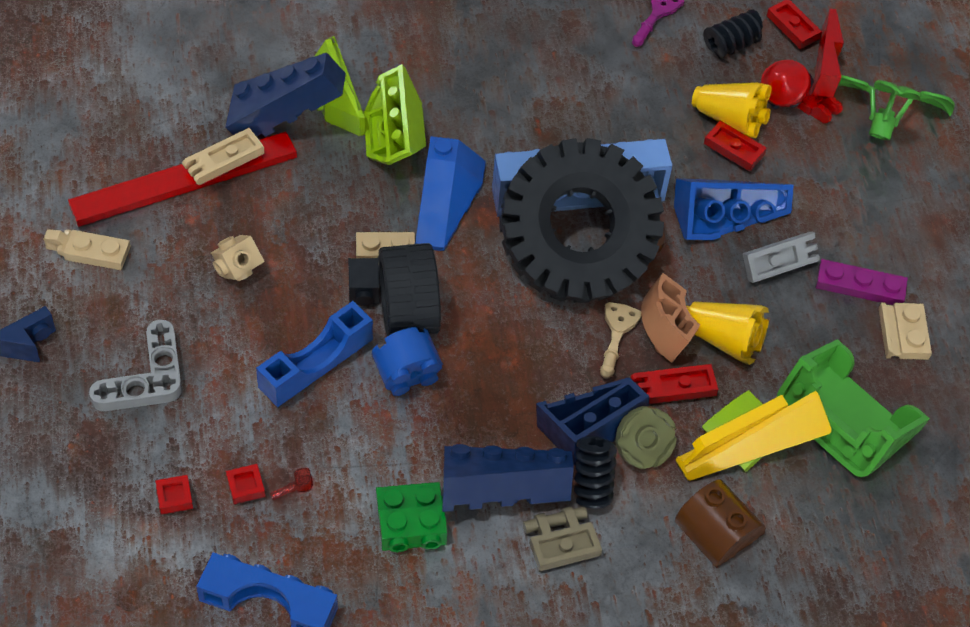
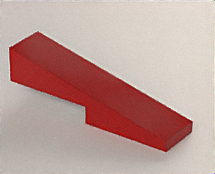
M830 8L821 29L822 34L819 43L812 95L833 98L842 77L838 56L844 41L837 11Z

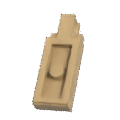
M47 229L44 236L46 249L57 251V254L64 256L65 260L122 270L131 247L130 240L77 230H65L62 232L61 230Z

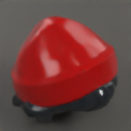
M781 60L766 68L762 75L761 83L771 85L772 87L767 103L771 104L773 109H778L779 107L795 108L810 92L814 79L803 64L794 60Z

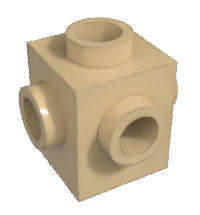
M239 235L235 238L230 236L217 244L219 248L211 252L215 260L213 266L216 272L226 279L244 280L253 274L252 269L265 262L254 240L248 235Z

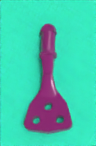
M651 0L652 13L641 23L640 29L632 38V44L635 47L642 46L648 34L652 32L655 22L662 17L675 13L684 5V0Z

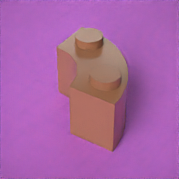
M662 273L643 298L641 317L645 331L654 344L655 350L672 363L691 341L700 324L691 316L686 308L685 296L687 290Z

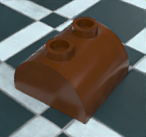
M721 479L707 484L696 492L679 510L674 521L716 568L761 537L766 530L765 525Z

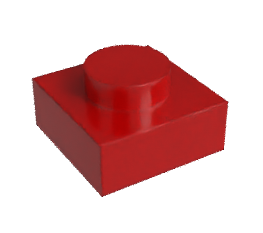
M258 464L226 471L233 504L265 497Z
M188 475L155 480L161 514L193 509Z

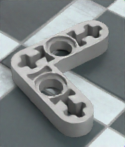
M156 320L147 327L146 335L151 373L96 381L89 390L91 403L95 409L99 411H112L168 403L179 398L182 386L176 338L173 325L169 321ZM158 332H164L165 345L159 346ZM163 355L172 358L171 363L165 366H160L155 361ZM164 383H170V390H164ZM153 384L154 393L150 392L149 385ZM135 385L144 388V392L139 396H130L127 393L129 388ZM117 389H121L122 397L118 398ZM101 392H108L106 399H101Z

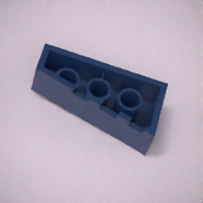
M326 52L234 84L225 128L232 135L250 128L255 136L263 134L266 137L275 132L274 127L284 121L290 124L297 120L304 110L309 109L312 112L342 96L346 73Z
M464 444L444 446L442 512L454 511V505L468 504L469 510L482 509L483 503L498 502L501 507L514 506L515 503L522 499H526L530 504L571 501L574 469L572 451H565L560 448L533 450L529 447L504 449L493 445L484 448L469 447Z

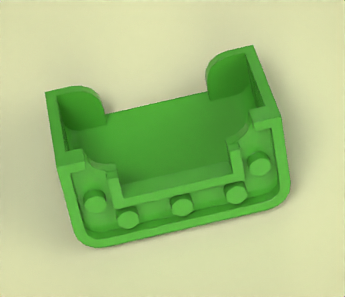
M837 339L800 357L779 389L777 397L783 395L788 406L816 391L820 396L829 420L831 433L814 440L852 474L858 477H865L877 470L919 433L930 418L917 407L908 404L898 408L892 415L848 377L854 367V356Z

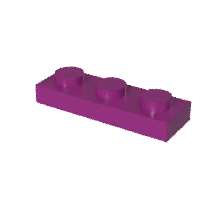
M821 259L815 288L894 305V303L905 302L908 277Z

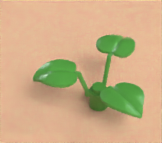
M841 75L842 77L838 86L867 91L870 94L871 114L869 120L872 121L869 135L882 140L891 139L894 127L897 128L900 119L913 100L939 107L948 113L949 116L952 115L955 107L954 101L947 96L927 91L918 92L912 88L897 86L888 81L877 80L873 87L865 81ZM876 89L891 93L886 109L879 108L878 113H876L875 104ZM896 95L908 98L897 116L894 117L895 112L891 109Z

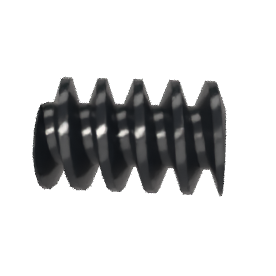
M751 9L738 16H733L729 20L714 24L712 27H707L703 32L704 41L707 47L719 58H724L727 53L733 54L735 50L740 51L744 46L750 47L753 42L759 43L762 40L763 22L759 13Z
M582 437L577 440V447L579 449L576 452L578 462L575 465L577 470L575 481L577 484L574 485V492L578 495L576 503L586 508H604L612 503L614 497V468L616 467L615 457L617 448L614 443L602 437Z

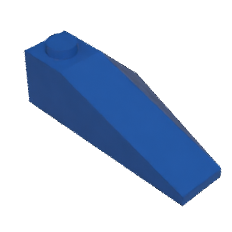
M430 137L415 244L430 243L433 250H445L459 227L461 218L469 210L473 198L483 186L486 161L458 139Z
M676 178L674 209L683 237L686 240H714L720 238L721 235L744 230L747 226L759 222L764 223L790 214L792 211L794 185Z

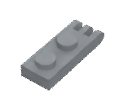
M815 232L803 233L742 253L748 281L754 283L820 261L819 254L808 255L809 252L818 249L817 243L806 244V241L816 238Z

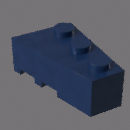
M629 377L593 387L592 392L575 396L574 393L564 395V400L550 404H547L546 401L536 403L537 427L557 448L572 451L573 464L576 465V462H578L576 452L579 450L577 447L578 439L586 436H596L614 442L616 440L617 428L622 418L633 409L649 406V395Z

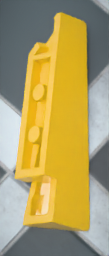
M816 391L788 406L783 395H780L698 437L692 443L694 449L678 456L675 461L686 479L691 481L831 433V426L820 396Z

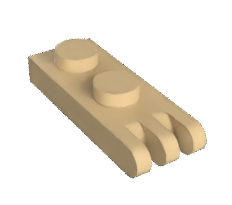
M247 128L185 158L182 165L185 169H188V173L194 177L195 182L201 185L265 154L264 146L252 130Z

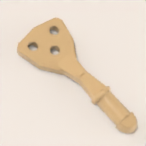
M611 302L606 303L604 308L605 321L611 329V343L608 350L604 353L605 358L600 368V373L605 379L614 375L616 360L619 358L618 345L622 336L635 328L641 319L640 310L625 304Z

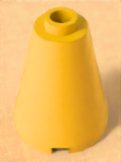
M696 301L691 306H686L691 316L700 324L694 335L742 363L748 365L754 363L756 359L751 358L754 351H761L768 330L769 320L764 318V313H769L767 307L762 305Z

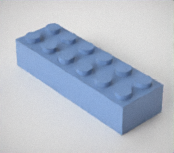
M647 139L645 141L611 143L624 149L622 154L624 157L630 160L634 156L643 165L640 171L645 177L651 175L657 186L653 191L655 197H661V200L665 201L672 170V162L666 140ZM601 144V146H604V147H608V146L610 145V144ZM540 149L495 154L492 193L497 217L502 214L503 208H501V204L510 182L520 167L530 157L537 155ZM574 192L571 197H568L567 194L563 195L554 203L557 207L555 211L604 207L595 197L591 199L589 194Z

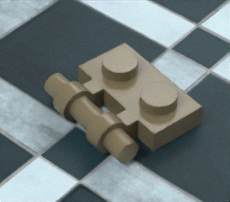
M572 506L562 508L559 513L547 516L545 513L534 515V519L523 521L525 534L536 531L540 534L530 537L529 542L539 572L601 556L602 548L592 522L581 525L578 522L588 518L585 507L573 509ZM560 525H565L567 527L565 529L553 532L551 531L552 527Z

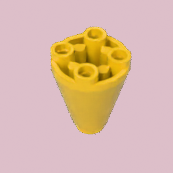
M757 82L697 86L693 92L692 106L718 122L721 120L744 135L756 139L761 125H766L770 118L771 110L767 108V102L770 98L772 87L771 85Z

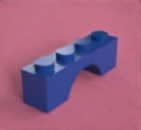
M354 301L350 302L329 317L323 331L307 347L293 354H285L279 351L256 367L258 388L278 408L373 340V320Z
M213 552L196 586L199 601L227 611H231L236 605L250 598L263 597L272 599L286 609L291 619V627H330L338 610L337 594H334L329 588L320 585L313 587L304 584L295 576H281L272 573L270 569L263 565L255 564L252 566L241 562L237 557L230 554H223L222 556Z

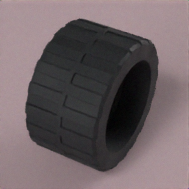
M430 243L381 247L378 252V266L386 335L389 336L397 331L411 327H417L419 332H423L425 328L429 334H438L441 328V305L437 265L432 245Z

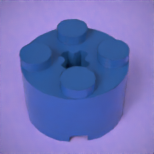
M417 327L397 331L384 338L386 342L384 346L379 349L377 344L372 350L371 355L385 388L390 390L393 396H401L407 393L411 386L420 383L422 386H429L439 379L437 373L441 370L443 363L428 330L425 328L423 332H419Z

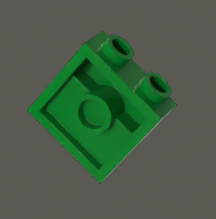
M440 482L376 487L382 551L390 550L391 552L398 553L409 548L436 549L441 545H447V526L445 512H442Z

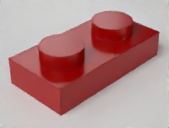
M784 0L768 8L766 16L799 49L820 39L822 31L791 0Z
M721 120L705 136L703 143L748 171H751L762 159L767 149Z

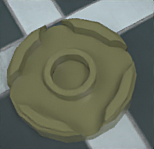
M641 406L631 410L622 418L617 428L615 442L618 453L625 462L639 469L655 468L662 465L671 456L676 446L677 438L675 437L676 427L674 421L667 413L653 406Z

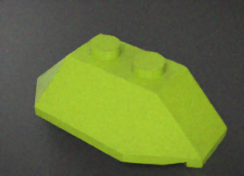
M332 36L325 40L315 56L327 52L346 73L343 94L316 110L322 111L326 122L358 136L365 135V116L335 36Z
M402 64L378 76L377 86L372 92L364 111L367 157L370 160L387 165L413 155L426 147L422 102L406 68Z

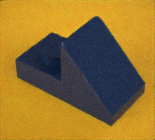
M46 306L0 329L1 357L40 362L34 343L46 339L56 331L52 314Z

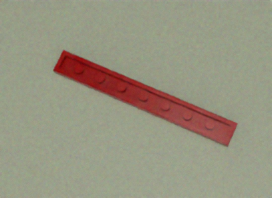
M285 131L259 140L264 146L265 154L201 185H198L194 177L188 173V169H185L180 164L68 199V203L76 224L80 227L297 158V151Z

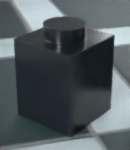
M348 258L349 303L354 301L360 306L379 304L378 258Z

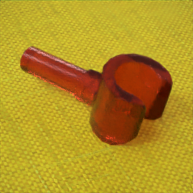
M309 468L297 469L294 472L295 481L271 492L272 500L296 490L302 493L310 491L313 487V479Z

